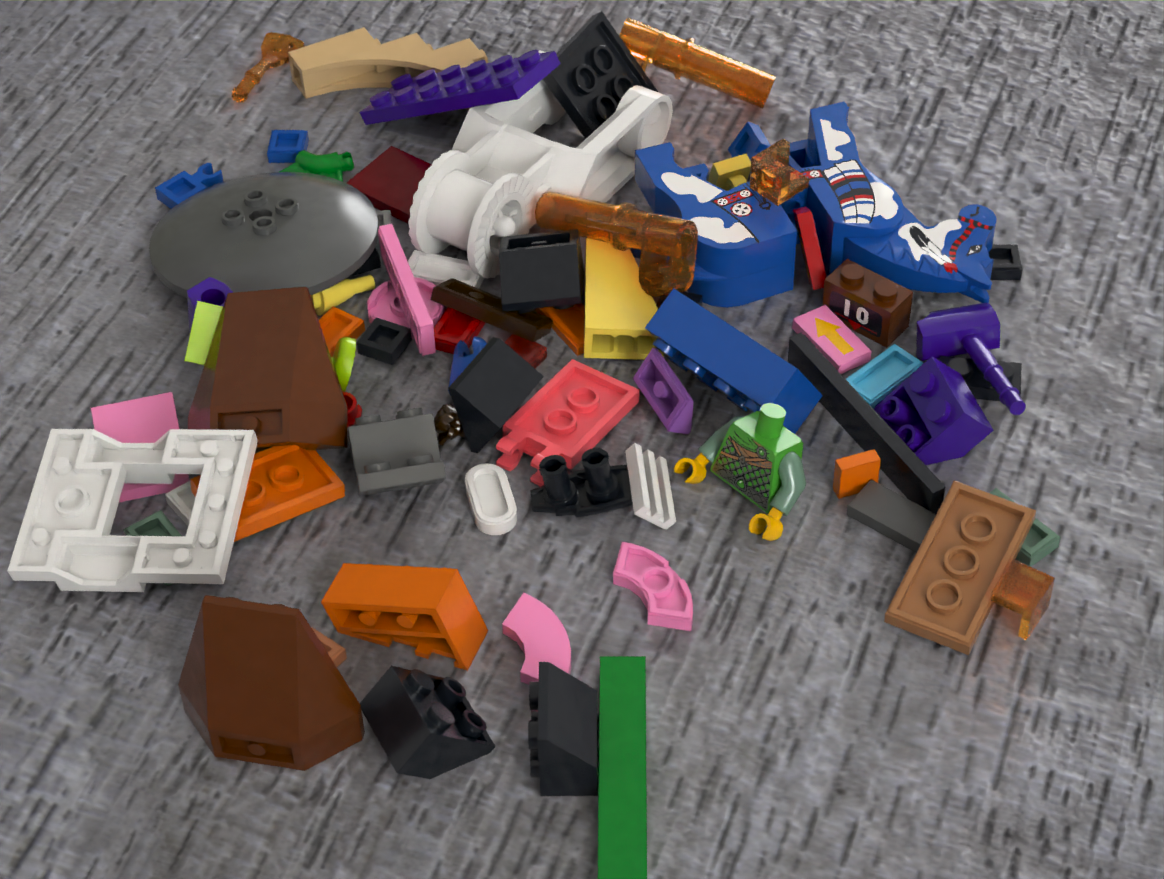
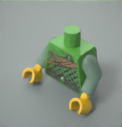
M774 403L763 404L760 411L753 412L745 417H734L717 429L698 448L701 453L695 459L682 458L677 461L674 467L675 473L682 474L692 465L693 473L687 478L685 483L697 484L706 477V465L711 462L710 471L768 514L759 513L753 516L749 523V531L754 534H761L767 525L762 539L769 541L776 540L782 535L783 524L780 519L782 515L787 516L806 486L802 464L803 442L800 437L783 426L786 411L782 406Z

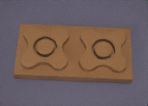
M954 480L885 613L884 622L969 655L1035 520L1036 510Z

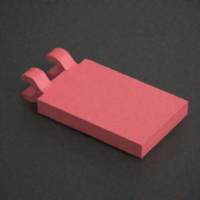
M572 359L503 425V437L496 444V449L503 452V455L498 458L496 465L505 470L512 471L520 462L523 453L534 457L530 462V466L538 469L530 478V482L540 487L543 486L544 481L539 470V464L545 457L551 455L562 456L566 461L567 468L572 470L582 460V455L587 450L594 448L639 403L640 390Z

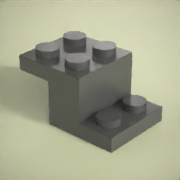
M422 408L398 411L396 419L381 421L380 415H369L356 418L355 426L348 427L347 435L359 496L442 483L446 479L444 461L440 459L433 413L423 415Z

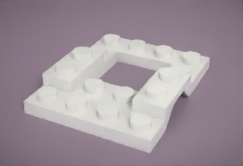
M51 429L7 570L13 581H55L60 591L144 592L146 583L224 584L258 442L254 430L170 429L155 443H122L94 429ZM175 474H201L186 536L110 535L124 483L173 484Z

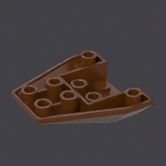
M307 287L227 293L190 408L188 429L254 430L258 439L257 447L297 445L305 450L348 448L347 404Z
M204 596L178 686L185 713L215 757L305 771L363 740L365 730L361 705L300 609L287 607L282 604L270 605L243 601L235 597Z

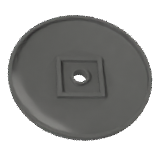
M302 172L261 173L215 184L174 206L155 227L150 238L149 253L152 267L158 278L168 288L186 298L187 290L208 277L223 282L233 293L307 287L310 295H313L341 282L365 263L377 244L379 224L376 210L371 201L358 189L345 182L327 176Z

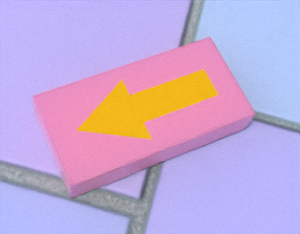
M826 305L793 318L792 329L797 334L802 333L840 374L871 361L872 351Z

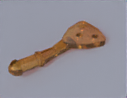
M267 33L261 45L262 59L253 68L247 70L238 86L234 87L232 91L233 100L238 103L246 101L248 94L255 85L260 83L264 73L271 68L288 63V52L305 47L304 42L287 34Z

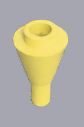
M372 275L351 280L345 278L328 289L310 295L316 314L321 316L333 306L336 307L352 298L353 295L375 289V281Z

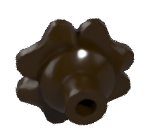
M452 404L443 405L434 418L435 430L439 433L437 436L438 444L443 446L447 440H452L457 436L467 440L455 406Z

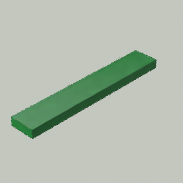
M600 656L598 879H647L646 656Z

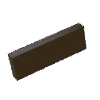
M452 278L433 287L430 300L531 342L541 339L551 331L553 324L551 318L534 311L519 314L516 310L503 312L500 297Z

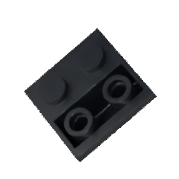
M579 229L501 238L499 266L503 312L516 310L519 314H524L543 307H553L554 309L562 310L582 303L585 271Z
M539 662V681H530L529 706L531 710V720L528 723L530 776L540 777L541 796H598L597 690L549 662Z
M391 666L360 702L364 716L398 774L432 779L485 756L496 747L486 731L485 721L474 712L465 697L466 690L457 680L451 677L443 678L426 674L418 669L408 670Z

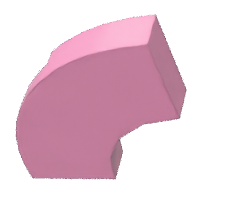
M622 542L613 572V584L627 588L641 598L648 611V625L692 631L693 602L686 581L681 579L669 566V561L659 554L639 545Z
M523 593L502 623L503 634L516 641L525 655L520 671L521 682L529 685L530 681H539V662H549L566 673L571 674L570 641L562 622L541 601Z

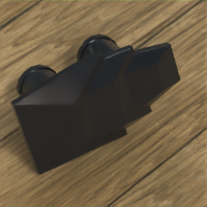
M592 448L582 455L581 459L584 469L571 471V474L568 475L566 461L562 456L551 455L545 457L539 464L544 485L530 490L532 512L556 513V516L575 515L578 518L608 513L632 506L627 464L610 466L607 451L601 448Z

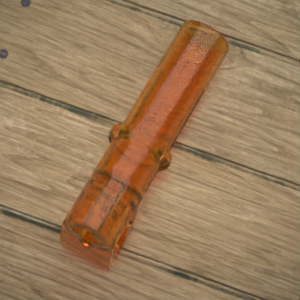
M627 17L619 35L645 73L650 64L672 72L677 80H680L681 77L687 78L762 109L776 78L774 74L695 44V38L691 37L685 40L630 17Z
M551 191L543 193L539 198L535 209V219L540 228L552 231L579 229L580 237L610 243L616 250L626 251L630 248L641 250L639 283L646 294L652 297L666 296L670 294L673 288L683 293L692 285L698 241V230L693 221L642 211L635 204L628 202L614 205Z

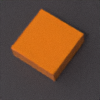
M875 449L835 460L833 490L838 499L858 494L870 480L878 483L881 459Z

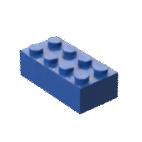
M674 288L645 327L656 338L652 345L667 355V358L685 372L689 370L697 375L698 380L715 392L717 390L721 391L727 396L729 401L743 411L747 412L749 410L752 413L760 411L761 406L766 403L782 406L786 411L783 426L794 434L823 396L798 368Z

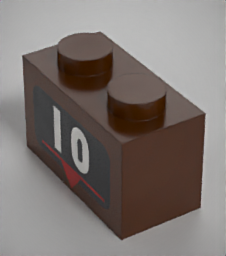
M846 259L824 280L822 306L826 305L849 329L887 348L909 327L913 291Z

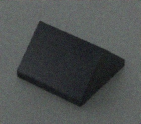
M493 337L448 388L470 450L473 453L481 451L544 377L505 342L496 337Z

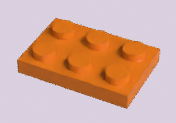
M297 445L273 446L255 453L234 542L345 497V484L316 450H305ZM201 475L190 479L191 492L195 497Z

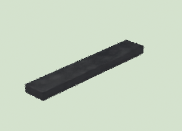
M799 333L789 337L788 363L798 368L823 395L819 402L864 451L875 449L881 459L880 469L907 499L937 514L944 500V484L805 335Z

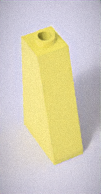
M586 236L584 358L645 360L651 349L656 348L652 345L656 338L645 327L658 308L625 237Z

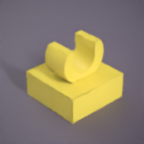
M747 153L713 163L709 174V182L726 191L746 183L753 166Z

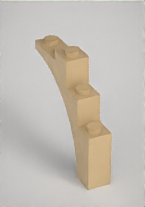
M365 27L288 52L292 81L306 99L329 92L356 88H391V82L405 74L417 77L419 74L431 69L438 73L453 65H460L461 68H465L479 60H485L486 63H489L486 53L482 49L479 50L470 38L433 50L432 46L426 44L417 33L381 44L377 38L374 39Z

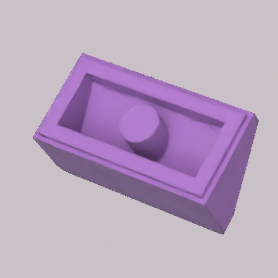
M652 348L634 375L633 380L669 432L689 434L692 429L694 401L659 350Z

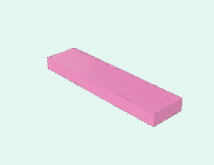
M392 224L379 226L378 237L381 258L409 328H411V333L419 353L422 356L436 353L433 322Z

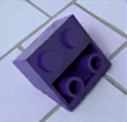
M933 356L873 408L925 465L961 458L994 431L962 375Z

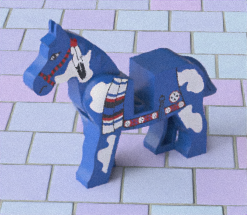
M843 101L810 109L808 139L775 146L773 161L776 164V170H772V174L751 180L729 191L709 182V169L705 163L687 168L679 167L674 162V147L671 142L635 150V181L654 215L668 224L674 232L664 228H653L639 232L630 239L629 248L635 258L648 262L665 273L681 277L683 285L688 292L703 295V303L716 307H737L793 290L796 244H800L793 209L806 206L813 214L826 277L846 259H849L909 290L932 293L959 292L981 303H989L987 290H990L992 285L990 279L994 259H990L989 251L993 246L997 219L991 209L982 205L972 204L963 207L957 219L945 220L931 227L923 225L903 205L895 189L865 168L861 163L855 137L847 125L849 107Z

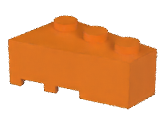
M343 563L321 601L338 633L385 647H390L393 641L416 648V656L429 659L431 653L456 659L454 662L455 667L467 671L488 633V629L458 569Z

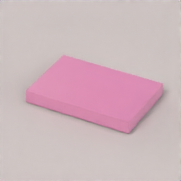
M172 392L91 408L94 430L122 443H155L170 429H180ZM175 474L173 484L124 483L119 503L168 493L190 481L189 474Z

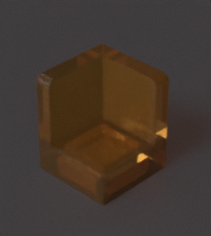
M784 138L751 157L750 188L777 206L809 186V178L789 166L790 142Z
M1013 560L991 594L992 602L1022 615L1019 637L1027 640L1050 604L1055 577L1017 560Z

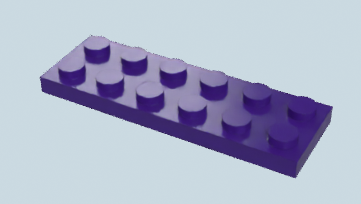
M532 50L518 58L505 55L491 63L479 60L465 68H461L460 65H453L438 73L434 69L427 70L417 77L405 74L394 79L389 90L382 91L371 97V104L359 113L365 125L517 100L561 63L555 51L539 53L538 50Z

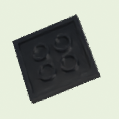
M602 11L593 15L557 52L561 64L543 78V81L585 139L615 113L622 97L633 86L638 85L658 92Z

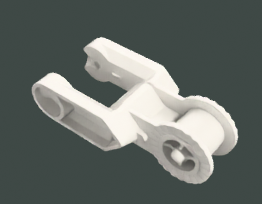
M543 79L520 99L470 107L452 150L441 154L438 159L433 161L432 166L425 171L424 177L418 184V190L413 195V204L410 208V218L408 221L410 228L408 234L411 237V243L417 250L426 254H437L445 250L449 245L467 251L469 266L475 274L487 279L495 278L496 275L500 274L499 248L502 237L528 234L529 229L554 206L564 210L596 213L635 175V150L663 144L667 136L673 113L670 97L642 86H633L622 97L615 113L576 148L533 134L543 124L552 125L558 122L566 112Z

